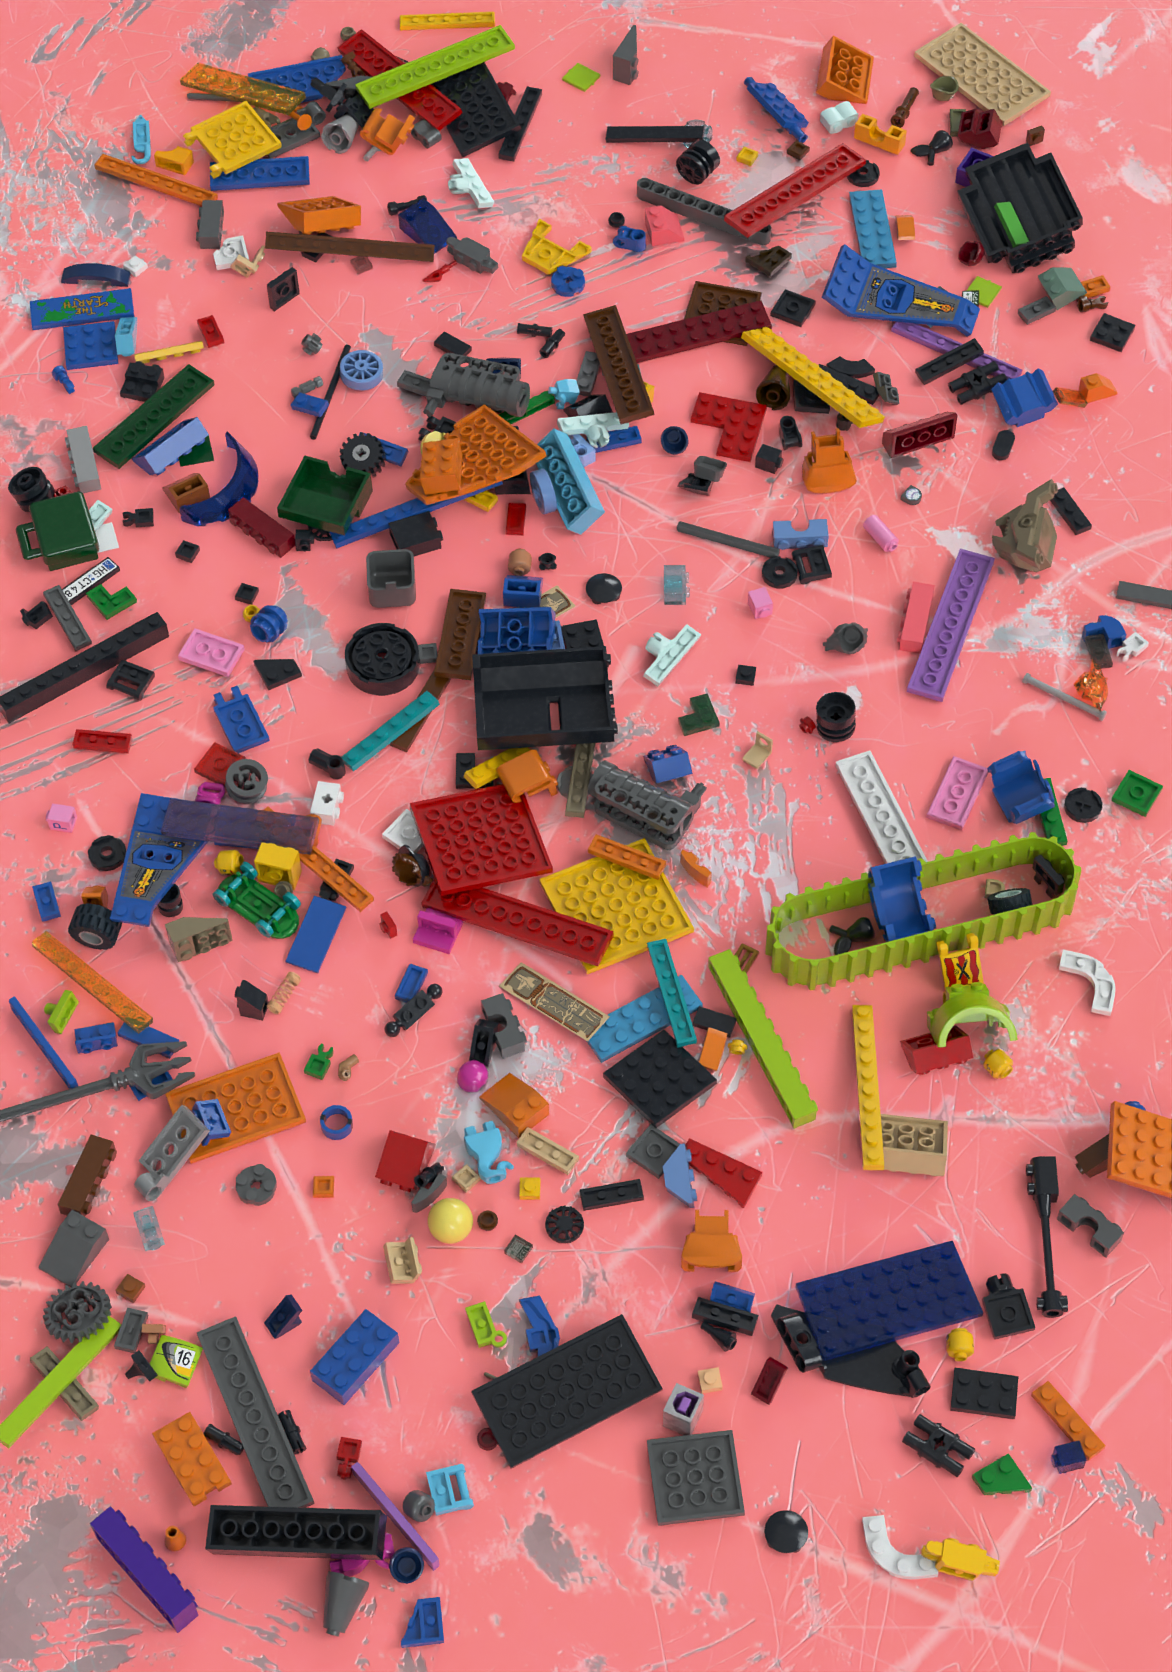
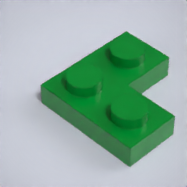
M100 584L86 593L87 598L106 620L137 603V598L127 586L110 595L103 585Z

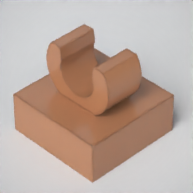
M142 1324V1333L148 1334V1344H158L159 1334H166V1325Z

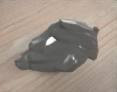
M856 622L837 626L833 634L826 639L827 642H823L825 651L836 650L849 655L859 652L867 643L868 628H863Z

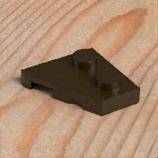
M775 246L769 250L760 251L759 255L753 257L747 255L745 262L771 277L792 258V253L781 246Z

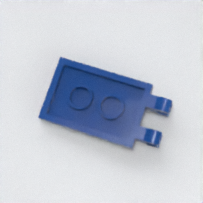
M238 686L231 688L233 699L225 702L220 692L213 695L216 704L213 707L214 713L235 755L270 741L248 693L242 695Z

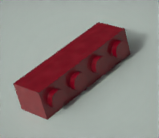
M244 497L228 509L231 524L238 526L247 536L253 537L259 545H264L270 553L282 558L296 546L295 536L291 531Z

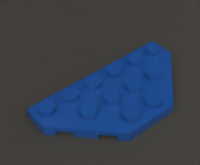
M342 55L248 73V79L252 90L288 105L322 99L323 95L310 85L311 80L318 78L323 83L337 81L346 71V67L340 61Z

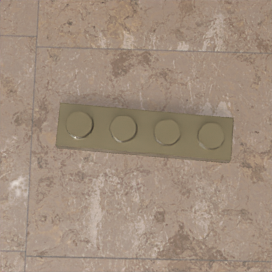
M48 1346L30 1357L31 1364L44 1378L60 1362ZM76 1378L59 1395L81 1421L99 1410L97 1402Z

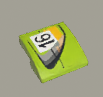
M161 1335L149 1363L158 1375L155 1378L163 1382L168 1380L187 1388L203 1348L181 1339Z

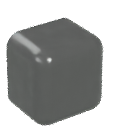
M408 549L370 552L366 557L367 587L370 604L375 608L413 605L416 601L413 553Z

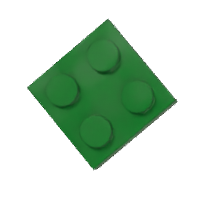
M1128 770L1112 796L1111 801L1146 817L1160 795L1163 785Z

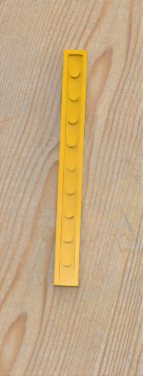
M852 1005L863 1170H884L873 1006Z

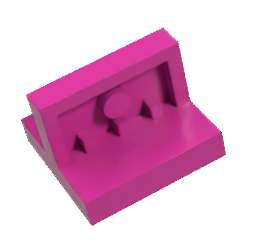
M427 908L425 912L420 910L417 916L418 928L413 937V943L450 954L464 922L430 908Z

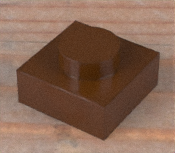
M1041 125L1027 130L1026 143L1028 142L1029 146L1043 142L1044 127Z

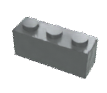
M203 200L202 207H199V217L201 218L197 221L199 232H196V241L199 242L200 249H220L224 221L223 200Z

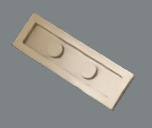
M529 1127L526 1128L516 1142L519 1148L567 1175L570 1174L579 1161L578 1155Z

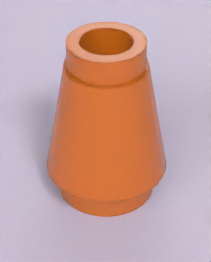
M169 1526L166 1529L164 1541L166 1548L170 1551H179L186 1544L185 1534L176 1526Z

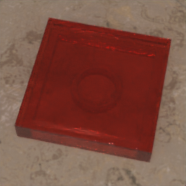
M214 742L194 768V773L225 787L228 768L234 762L246 759V757Z

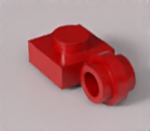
M341 1437L336 1456L337 1460L344 1461L343 1464L339 1463L337 1476L341 1477V1479L351 1478L352 1465H349V1462L356 1463L359 1461L362 1440Z

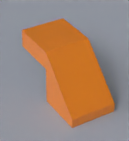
M895 215L897 239L915 240L914 217L912 215Z

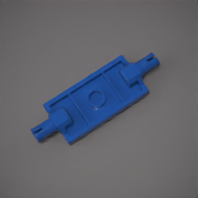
M747 77L744 80V84L747 86L746 89L789 134H792L799 142L804 143L808 136L801 128H806L809 123L805 116L795 108L794 104L786 99V96L777 89L775 84L757 83L752 77Z

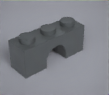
M501 993L481 1000V1009L485 1019L499 1022V1024L505 1026L502 1031L495 1033L496 1045L502 1058L524 1052L527 1039L524 1031L520 1032L518 1028L520 1023L517 1015L513 1016L511 1012L513 1007L510 999H506L504 994Z
M1076 1194L1059 1210L1057 1220L1072 1232L1081 1225H1088L1094 1229L1095 1234L1092 1236L1090 1246L1105 1258L1122 1241L1124 1232L1121 1227L1116 1223L1110 1222L1101 1211L1092 1208L1084 1198H1079Z

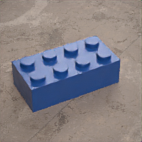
M365 1309L310 1370L312 1381L341 1404L345 1405L400 1343L398 1333L369 1310Z

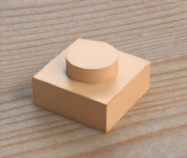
M719 1367L698 1371L702 1394L723 1390Z

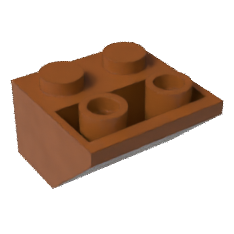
M192 473L162 487L178 513L210 499L208 485L200 473Z

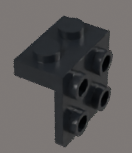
M357 94L355 97H349L344 103H341L336 108L337 112L334 117L338 119L349 113L360 127L363 128L374 109H369L362 96Z

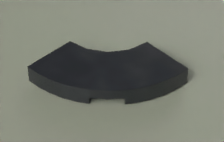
M839 356L826 365V367L855 378H863L875 373V368L865 359L850 361Z

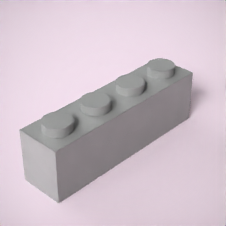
M82 426L66 430L68 436L65 437L66 447L71 449L67 452L69 460L74 462L70 464L72 474L77 476L73 477L75 487H79L82 493L102 490L88 427Z

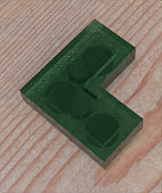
M707 693L690 698L693 714L678 717V723L684 736L713 729L720 725Z

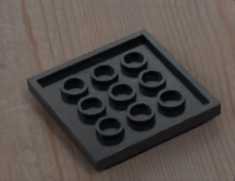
M665 1030L659 1032L603 1073V1078L655 1128L717 1084V1079L683 1047L677 1048L675 1039Z

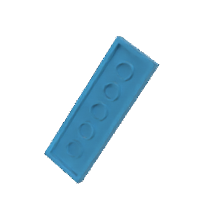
M882 189L849 192L860 256L874 265L883 268H896L897 261Z
M680 975L678 979L690 1015L698 1011L699 1006L703 1007V1003L685 978ZM658 987L608 1014L610 1017L587 1043L602 1063L670 1026L660 988Z

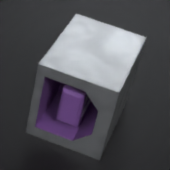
M676 1383L663 1410V1427L681 1435H692L703 1412L704 1395Z

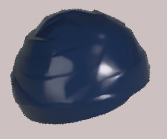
M670 426L662 432L661 445L667 453L678 455L686 450L689 440L683 428Z
M411 1547L398 1549L389 1561L391 1575L398 1582L405 1584L418 1580L424 1570L422 1555Z

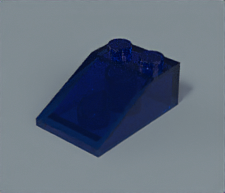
M422 198L398 214L399 229L418 244L435 245L434 254L447 246V238H457L437 209L425 198Z

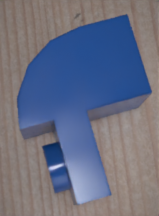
M1107 615L1099 616L1097 623L1084 625L1082 632L1084 642L1102 638L1106 649L1122 646L1127 635L1122 624L1114 617Z

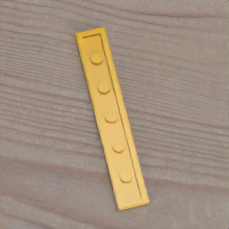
M495 12L400 15V30L495 27Z

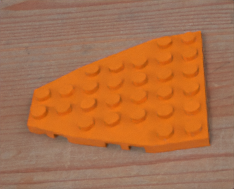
M484 404L456 422L453 426L454 430L450 434L446 433L444 435V440L458 438L462 450L460 490L425 495L420 481L421 467L419 470H414L413 475L407 480L405 485L407 490L424 504L429 505L462 496L519 475L547 455L544 449Z

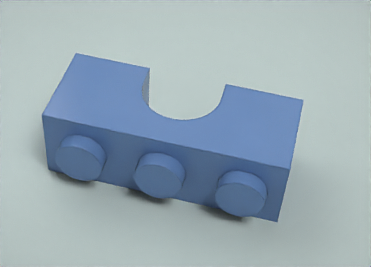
M827 519L809 520L808 529L805 531L794 530L791 526V520L773 521L772 535L774 548L785 550L804 549L820 545L828 547Z

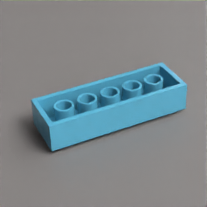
M553 428L537 444L546 451L547 456L537 462L536 465L538 469H545L550 477L556 496L557 509L567 530L581 535L605 513V510L568 434Z

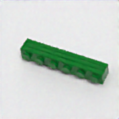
M548 391L532 397L522 417L509 415L506 411L498 415L508 423L513 424L555 404V397L553 394H549Z

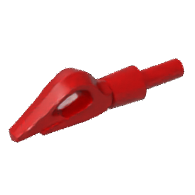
M454 260L448 265L445 264L422 281H441L442 275L450 271V268L455 266L457 261Z

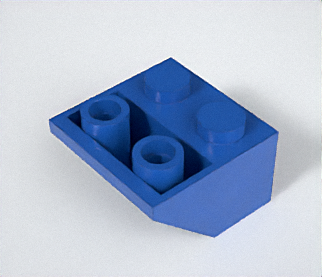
M507 575L503 587V606L540 607L543 577Z
M670 745L666 747V750L662 751L658 749L648 752V755L643 756L650 776L656 784L693 774L688 752L680 746Z

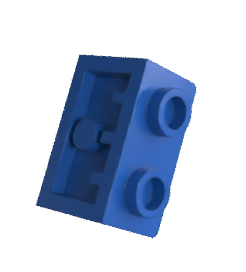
M114 1022L74 1029L75 1045L78 1054H88L101 1049L109 1050L118 1046Z
M219 1100L195 1102L191 1112L210 1130L201 1142L202 1146H206L210 1139L229 1137L231 1130Z

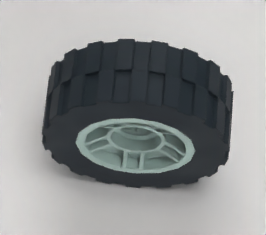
M1027 888L999 891L987 897L989 910L992 915L1033 905L1030 889Z

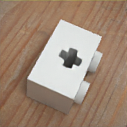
M318 781L310 814L319 816L322 819L321 824L334 826L335 820L339 819V804L343 803L344 792H341V785Z

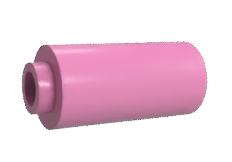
M871 515L865 520L863 528L885 552H891L897 548L899 539L877 515Z

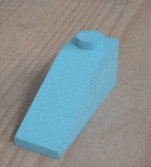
M137 317L120 318L115 333L117 355L127 357L135 354Z

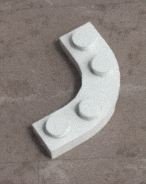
M1063 949L1059 970L1086 977L1094 987L1091 1012L1111 1016L1116 992L1112 975L1104 968V964L1086 954Z
M884 1515L862 1517L866 1547L877 1565L889 1572L890 1575L901 1579L914 1580L938 1577V1570L935 1567L936 1561L929 1560L923 1557L922 1554H903L890 1544Z

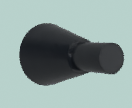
M706 1322L701 1324L700 1328L710 1334L724 1352L735 1347L737 1343L736 1333L713 1327Z

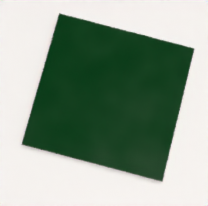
M209 435L204 438L205 442L198 446L194 445L190 453L185 456L182 454L179 457L180 467L214 461Z

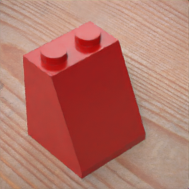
M389 1130L375 1178L381 1179L380 1183L387 1186H392V1183L400 1185V1190L410 1193L411 1189L418 1190L419 1187L416 1186L414 1179L428 1166L436 1144Z

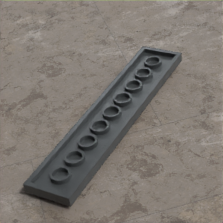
M235 1316L197 1332L203 1351L267 1506L306 1508L315 1504L237 1317Z

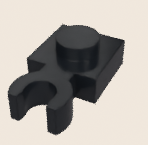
M153 508L135 509V513L123 512V518L127 519L123 520V526L125 527L135 524L136 528L154 526Z

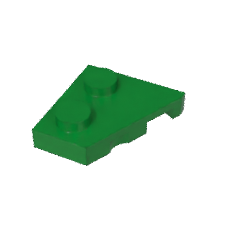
M1009 1453L972 1474V1479L983 1495H995L996 1493L1011 1494L1016 1491L1029 1493L1032 1491L1031 1485Z

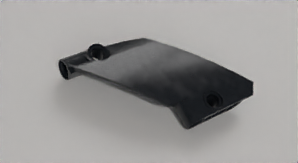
M776 1304L771 1318L800 1372L805 1373L819 1368L824 1378L830 1381L911 1398L918 1397L930 1390L931 1386L918 1366L920 1363L919 1355L912 1350L904 1351L883 1326L831 1319Z

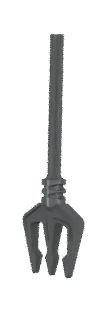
M187 1042L138 1045L129 1063L130 1067L125 1068L124 1072L118 1070L117 1074L111 1072L108 1078L0 1110V1122L105 1090L114 1089L115 1091H120V1087L126 1089L127 1085L135 1086L136 1089L150 1099H157L194 1078L196 1075L195 1072L178 1073L173 1080L153 1085L152 1079L171 1069H179L192 1060L191 1057H175L170 1061L147 1063V1057L167 1050L176 1053L187 1047Z

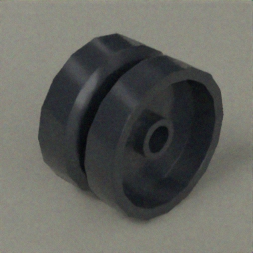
M28 467L19 471L12 477L8 485L10 494L25 512H30L29 506L31 503L53 498L55 493L53 485L39 467Z

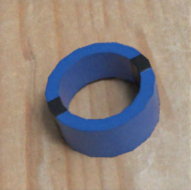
M341 1105L327 1107L320 1116L321 1130L327 1138L332 1140L346 1138L353 1129V1119L350 1111ZM334 1114L344 1115L348 1119L346 1126L339 1130L329 1129L325 1122Z

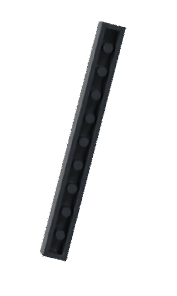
M158 612L146 617L0 696V712L10 724L115 667L121 660L126 661L168 638L167 623Z

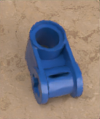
M620 226L617 236L613 238V244L618 248L642 252L646 249V234L640 229Z

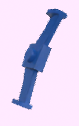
M540 1295L519 1299V1303L532 1326L531 1329H526L525 1331L529 1351H538V1356L558 1347L560 1341L558 1328L555 1326Z

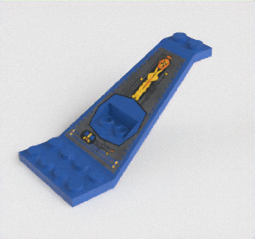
M846 244L840 247L821 297L847 317L954 327L966 337L972 334L980 311L979 307L966 298L874 265Z
M141 793L110 916L111 921L150 927L154 908L208 843L216 809L215 805ZM150 852H153L152 857H147ZM167 856H172L170 860H166Z

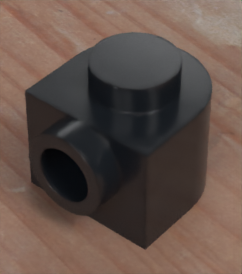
M296 529V551H311V544H314V533H311V529Z

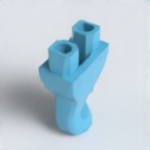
M493 1121L482 1124L484 1132L476 1133L475 1126L465 1128V1148L467 1153L477 1160L479 1177L486 1184H495L504 1180L507 1175L505 1169H514L510 1162L501 1161L496 1169H490L502 1150V1138L499 1128H496Z

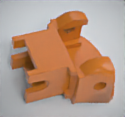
M836 428V434L816 437L815 432H811V451L807 453V456H804L802 464V478L808 491L814 493H833L848 489L857 482L848 451H844L843 436H840L839 428Z
M695 1209V1232L686 1235L681 1255V1268L684 1271L694 1272L695 1266L705 1268L728 1267V1272H738L742 1268L743 1256L738 1236L729 1233V1210H724V1216H699V1209Z

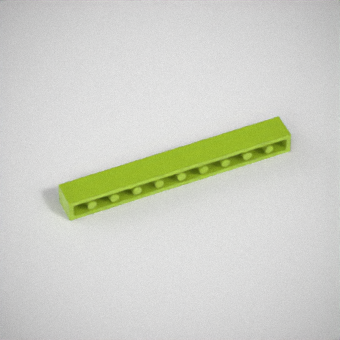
M728 949L708 957V968L734 1017L737 1018V1023L791 1125L795 1129L816 1120L817 1104L814 1100L811 1101L808 1087L805 1083L802 1084L797 1067H793L791 1064L792 1060L789 1052L784 1051L782 1039L779 1034H775L772 1020L770 1018L767 1019L765 1015L764 1005L762 1002H758L756 991L753 986L750 987L746 972L742 971L739 967L740 962L737 955H733L731 950Z

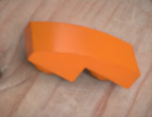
M682 849L680 863L692 878L708 888L711 883L712 872L704 866H699V858L694 853Z
M708 1027L698 1060L703 1067L717 1071L727 1033Z

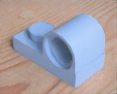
M580 434L569 435L583 467L595 462V449Z

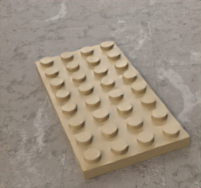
M959 23L914 52V57L938 76L954 77L959 85L958 91L983 111L995 109L1002 121V126L1007 125L1051 95L1049 89L963 23Z

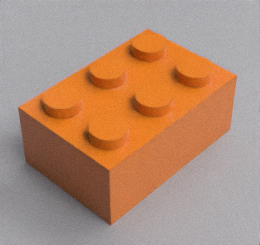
M458 438L423 443L420 481L425 495L460 490L463 454Z

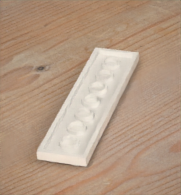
M871 750L836 761L835 766L884 863L887 864L915 856L917 859L922 858L925 862H928Z

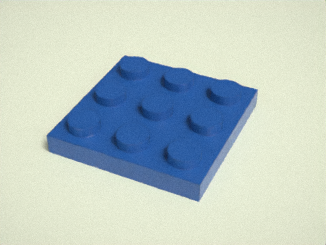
M114 321L63 327L67 370L119 364Z

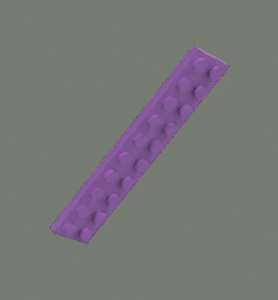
M960 548L908 684V693L943 702L995 558Z

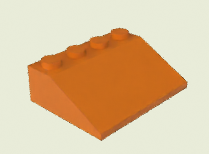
M833 35L823 47L816 93L829 100L866 104L868 102L874 56Z
M336 196L277 203L278 208L294 229L301 231L302 234L309 235L314 231L325 233L329 229L332 231H339L340 228L354 229V226L361 225V205Z

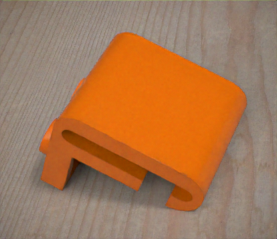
M375 108L362 128L360 136L386 154L393 155L400 143L404 145L408 138L406 133L410 134L415 125L412 123L415 117L409 115L405 123L390 114L385 119L379 115L382 109Z
M530 750L500 765L496 770L510 798L515 803L521 802L519 796L526 792L531 797L547 788L551 797L558 794L556 789L558 782L554 775H550L549 771L551 770L547 762L542 761L537 750Z

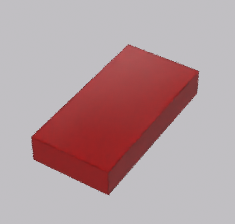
M508 504L506 535L524 536L526 504Z

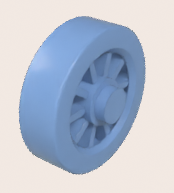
M367 350L352 351L345 355L340 362V378L351 389L359 391L372 389L383 378L382 360L375 353Z
M543 468L531 471L530 485L539 511L543 515L555 512L557 501L548 473Z

